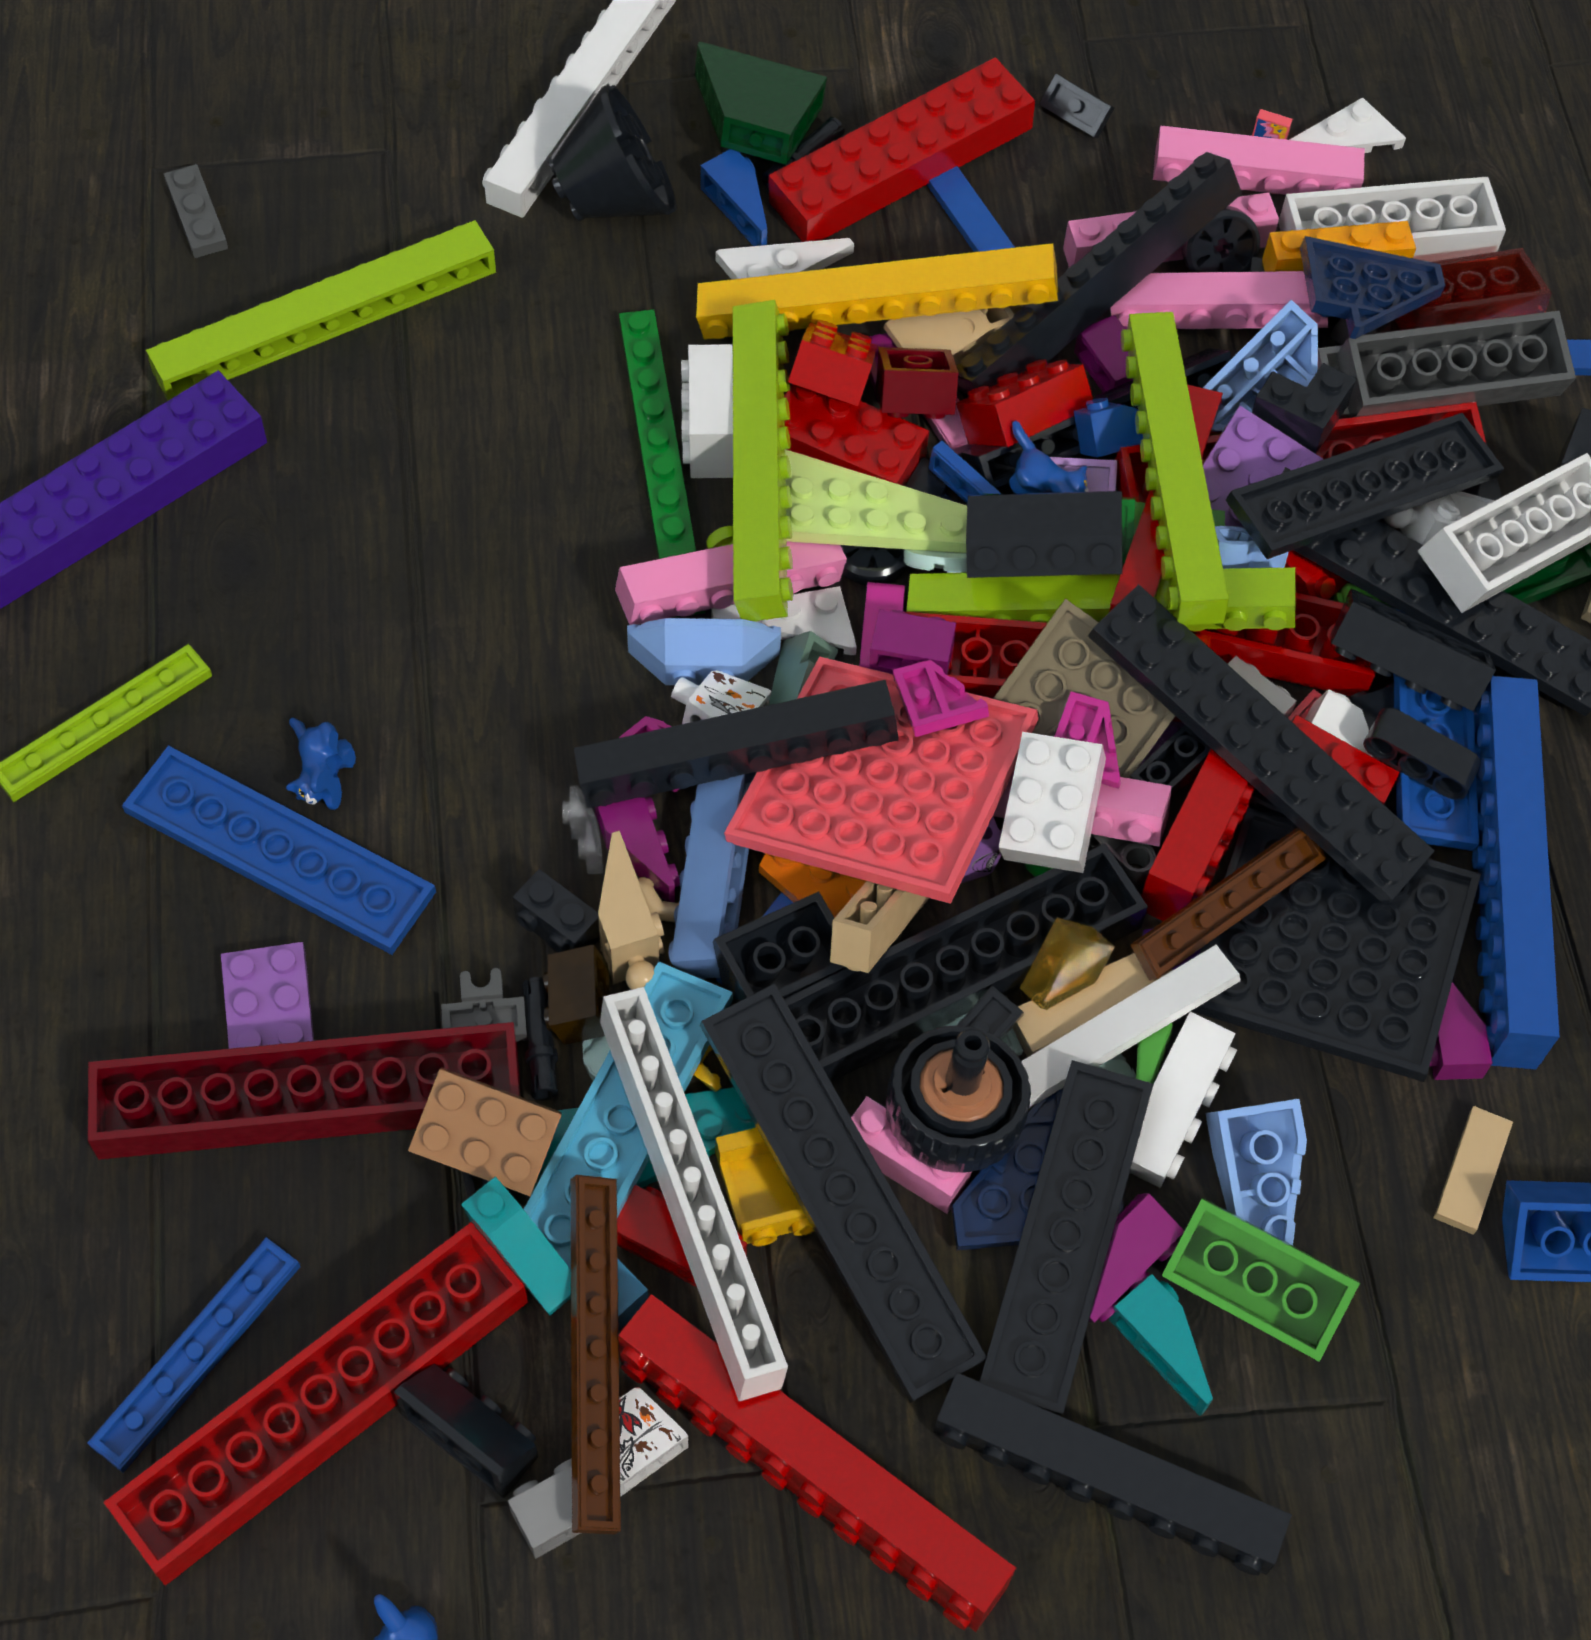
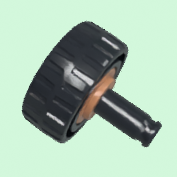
M955 1025L929 1030L909 1042L906 1048L900 1052L893 1066L886 1096V1116L890 1123V1129L905 1151L929 1167L952 1173L982 1170L1002 1160L1004 1155L1013 1149L1019 1139L1030 1107L1031 1085L1028 1081L1029 1076L1022 1061L1011 1047L988 1032L973 1027Z

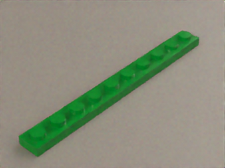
M653 309L619 313L658 559L696 552L655 311ZM705 610L696 612L693 615L705 614Z

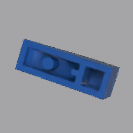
M730 149L701 165V190L753 246L767 245V224L756 178V170L751 160L743 157L739 151Z
M1098 398L1087 401L1086 408L1074 411L1080 451L1083 455L1098 458L1116 453L1120 447L1141 444L1143 434H1137L1135 425L1137 408L1110 403L1108 398Z

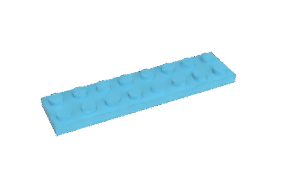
M658 961L654 968L652 979L646 983L644 988L681 1086L685 1092L710 1045L700 1027V1023L702 1020L728 1008L733 1001V992ZM609 1051L524 1208L528 1216L570 1269V1179L575 1175L617 1179L618 1218L633 1187L637 1184L650 1159L611 1051Z

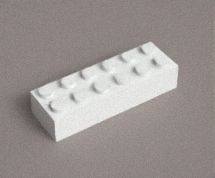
M1488 177L1286 194L1278 221L1281 231L1408 221L1416 245L1413 259L1432 263L1495 258L1506 231Z
M1586 453L1442 528L1418 550V553L1461 613L1591 542V457Z

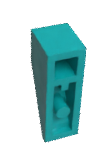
M496 1176L461 1204L469 1220L476 1226L549 1316L571 1299V1269Z
M1151 1274L1114 1306L1115 1313L1109 1318V1321L1185 1402L1201 1416L1209 1407L1213 1397L1183 1307L1178 1302L1179 1297L1175 1290L1165 1281L1159 1282Z

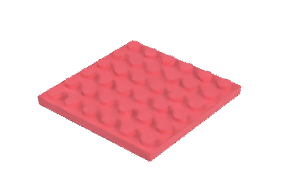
M819 657L797 699L886 680L895 713L899 740L880 746L866 747L839 755H830L803 763H794L757 772L724 832L726 842L951 904L1015 770L1022 732L1032 733L1037 724V709L968 693L977 701L982 698L987 702L989 717L915 737L893 674Z

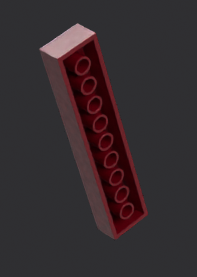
M514 1022L88 1062V1142L97 1159L101 1160L417 1129L440 1068L448 1069L521 1097Z

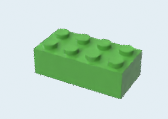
M1202 1198L1162 1274L1164 1278L1319 1362L1360 1284L1358 1280L1205 1198Z

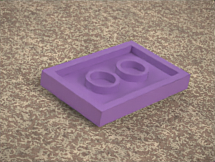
M303 942L221 954L229 1049L314 1041L306 955Z

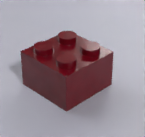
M878 347L876 392L881 412L888 413V416L894 418H905L909 414H923L930 419H942L945 415H955L959 372L951 350Z

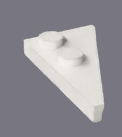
M1362 97L1290 140L1365 148V153H1369L1372 151L1373 146L1392 145L1393 150L1403 147L1406 137Z
M850 238L719 249L716 251L715 261L731 280L821 270L854 253V243Z
M840 586L793 594V600L787 601L788 617L754 621L763 623L768 627H781V640L812 631L832 646L844 649V654L856 655L857 646ZM735 604L724 609H711L712 619H741Z

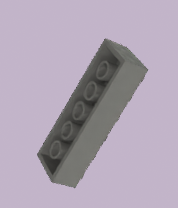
M1560 310L1362 335L1356 339L1348 337L1336 355L1339 370L1356 378L1348 403L1350 418L1476 402L1477 406L1561 396L1576 379Z

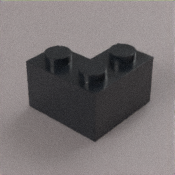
M1323 363L1309 385L1305 387L1273 371L1257 394L1252 413L1317 454L1347 408L1356 378Z

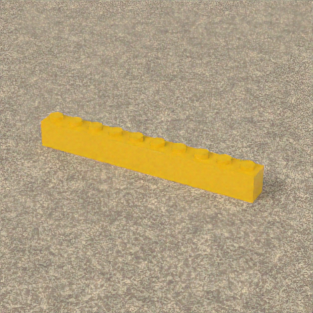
M1052 243L698 283L696 318L704 339H721L733 336V306L770 300L776 301L780 314H786L789 331L805 329L808 327L809 322L816 324L817 320L827 321L834 325L860 324L870 321L897 320L906 317L933 316L943 313L969 312L980 309L1058 301L1057 264L1054 246Z

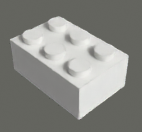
M732 344L688 345L689 360H681L682 382H686L682 383L683 464H690L691 478H733Z
M1022 732L999 843V850L1004 860L1080 873L1084 872L1106 761L1102 744Z

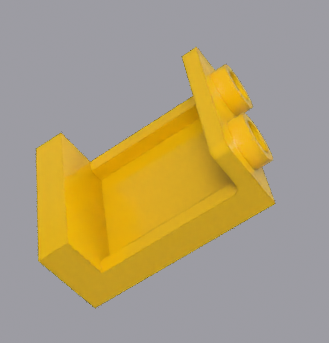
M757 1127L715 1138V1154L737 1231L742 1235L743 1241L759 1247L773 1243L777 1240V1236L793 1232L796 1236H802L814 1232Z

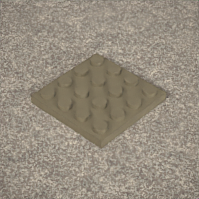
M1064 599L993 699L1037 709L1038 721L1032 733L1053 737L1071 691L1109 702L1120 777L1130 778V775L1139 767L1175 715L1088 637V634L1099 622L1067 599Z

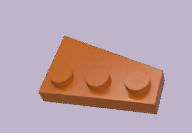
M765 853L759 864V873L793 903L819 891L834 918L866 882L862 879Z

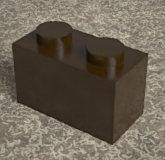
M594 944L549 954L548 971L544 972L543 975L544 986L548 994L549 1007L544 1009V1019L548 1030L553 1031L564 1045L605 1036L600 1020L603 997L609 995V970L606 960Z

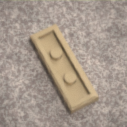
M1476 1106L1472 1107L1436 1208L1434 1219L1474 1235L1478 1229L1513 1121Z

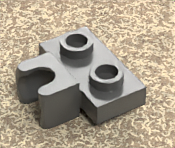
M498 968L491 970L490 982L485 987L474 986L471 982L470 973L468 971L461 972L462 1002L441 1004L443 1029L514 1022L517 1042L528 1041L524 997L504 998L501 970Z

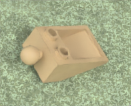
M1023 305L972 310L969 312L943 313L933 316L906 317L897 320L890 319L884 324L883 328L898 348L951 350L957 366L966 355L972 353L993 332L998 331L1012 319L1015 313L1022 309Z
M616 831L611 835L598 911L600 945L603 957L608 963V970L613 984L626 980L628 987L633 990L645 987L646 983L652 979L654 968L659 961V954L664 953L661 939L664 931L658 913H650L622 835L620 831Z

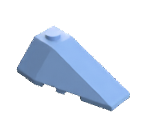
M1300 1099L1205 1113L1212 1154L1227 1211L1293 1246L1296 1225L1294 1222L1297 1195H1300L1302 1181L1299 1180L1301 1163L1307 1144Z

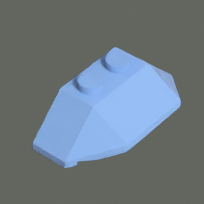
M1290 300L1203 387L1204 389L1223 393L1211 432H1223L1239 406L1252 413L1256 396L1273 371L1305 387L1309 385L1317 373L1318 324L1293 300Z
M658 619L641 625H627L628 653L665 685H676L681 677L700 685L711 671L716 670L749 681L780 654L781 627H768L763 623L745 619Z

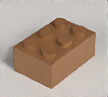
M440 1068L408 1151L487 1181L492 1180L496 1176L504 1187L531 1196L562 1112L448 1069Z

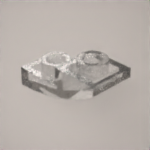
M570 786V801L562 802L563 825H570L572 839H578L579 859H586L587 873L603 874L602 845L596 817L592 808L587 809L581 789L578 786Z

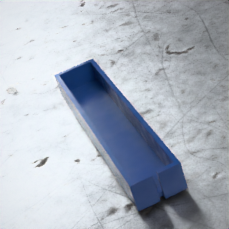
M1492 676L1474 709L1475 754L1481 760V766L1476 775L1479 845L1473 850L1472 866L1474 869H1478V873L1481 874L1474 899L1475 904H1480V916L1477 918L1475 929L1476 939L1482 940V952L1478 956L1477 972L1479 976H1483L1484 989L1481 990L1479 996L1480 1013H1485L1486 1031L1492 1058L1491 1066L1537 1069L1560 1037L1538 682L1535 679Z

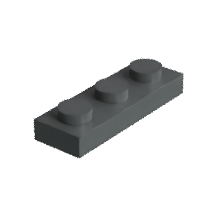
M195 164L163 173L194 258L228 249L224 232L198 165Z

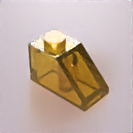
M1056 918L1020 989L1041 1009L1047 1010L1096 983L1114 946L1093 927Z

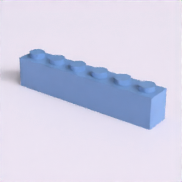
M757 772L698 784L695 801L691 803L690 814L692 823L690 835L685 840L687 856L685 869L680 873L681 895L679 905L676 906L674 911L676 927L674 940L669 945V959L676 969L700 979L721 978L713 940L738 928L749 848L726 842L724 832Z

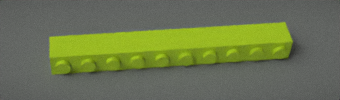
M476 220L456 226L434 237L423 239L416 244L393 251L386 256L360 264L353 269L327 277L320 282L294 290L287 295L261 303L254 308L228 316L221 321L195 329L188 334L147 349L146 352L152 373L168 401L218 370L227 380L494 274L496 273L494 249Z
M775 300L733 306L734 603L740 618L749 621L788 617L787 601L793 600L792 582L790 577H787V570L793 569L791 549L787 546L786 539L792 538L790 517L786 516V509L792 507L789 486H786L785 480L791 478L790 461L788 456H785V449L791 448L789 430L787 426L785 427V420H790V408L787 398H784V392L790 390L788 373L784 369V364L789 363V352L786 341H783V336L789 334L786 314L779 313Z
M1173 312L1129 314L1128 327L1121 331L1122 352H1128L1129 355L1126 357L1127 379L1133 378L1130 396L1132 406H1138L1135 416L1137 434H1143L1140 444L1142 462H1148L1149 467L1146 468L1145 473L1147 491H1153L1154 497H1151L1152 520H1158L1159 526L1156 527V545L1158 550H1164L1165 555L1161 559V573L1163 580H1169L1170 587H1167L1166 594L1168 610H1174L1177 622L1185 626L1223 624L1229 597Z
M1295 567L1223 569L1229 597L1224 623L1186 625L1191 631H1202L1204 629L1239 631L1243 629L1281 630L1283 628H1295ZM967 573L910 574L906 612L1048 623L1064 599H1067L1094 620L1100 622L1109 613L1110 603L1121 574L967 578ZM1161 578L1155 599L1168 610L1166 594L1167 587H1170L1169 580ZM1168 610L1171 614L1175 616L1174 610Z

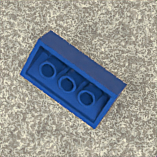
M1507 1180L1502 1225L1510 1280L1591 1282V1183Z

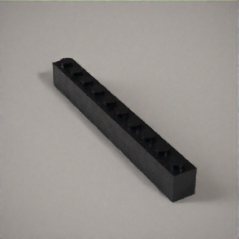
M1205 152L1197 157L1187 169L1170 180L1166 187L1153 198L1147 200L1138 211L1127 220L1121 222L1117 229L1103 241L1094 245L1089 253L1076 264L1070 266L1057 279L1058 301L1028 304L1023 309L1017 311L1014 317L998 331L993 332L977 349L966 355L956 366L959 372L958 388L963 399L968 398V392L981 386H989L990 388L998 384L997 378L1009 373L1020 374L1027 371L1026 365L1042 359H1046L1048 362L1215 218L1220 211L1242 194L1230 159L1209 152Z

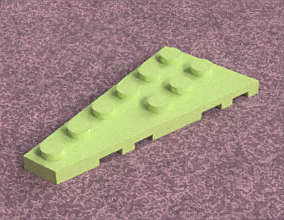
M785 449V456H788L791 466V478L785 480L786 486H789L792 507L786 509V516L790 517L792 526V538L786 539L787 542L966 553L967 505Z

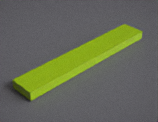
M187 644L1 761L0 786L13 802L19 800L212 677L210 668L195 650Z

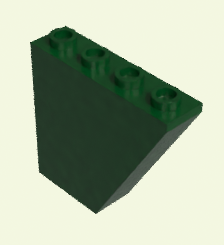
M701 41L697 46L694 75L721 147L786 165L823 107L827 77Z

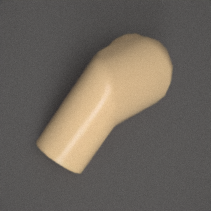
M646 877L638 878L650 913L657 912L661 921L675 922L674 911L679 903L661 901L653 888L654 883Z

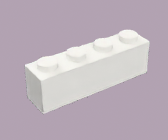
M1189 1012L1154 1082L1129 1173L1161 1188L1166 1177L1175 1179L1185 1158L1179 1155L1178 1151L1184 1140L1192 1144L1202 1123L1201 1120L1195 1117L1202 1104L1210 1107L1220 1086L1214 1083L1213 1080L1219 1069L1227 1072L1237 1052V1049L1231 1047L1236 1033Z

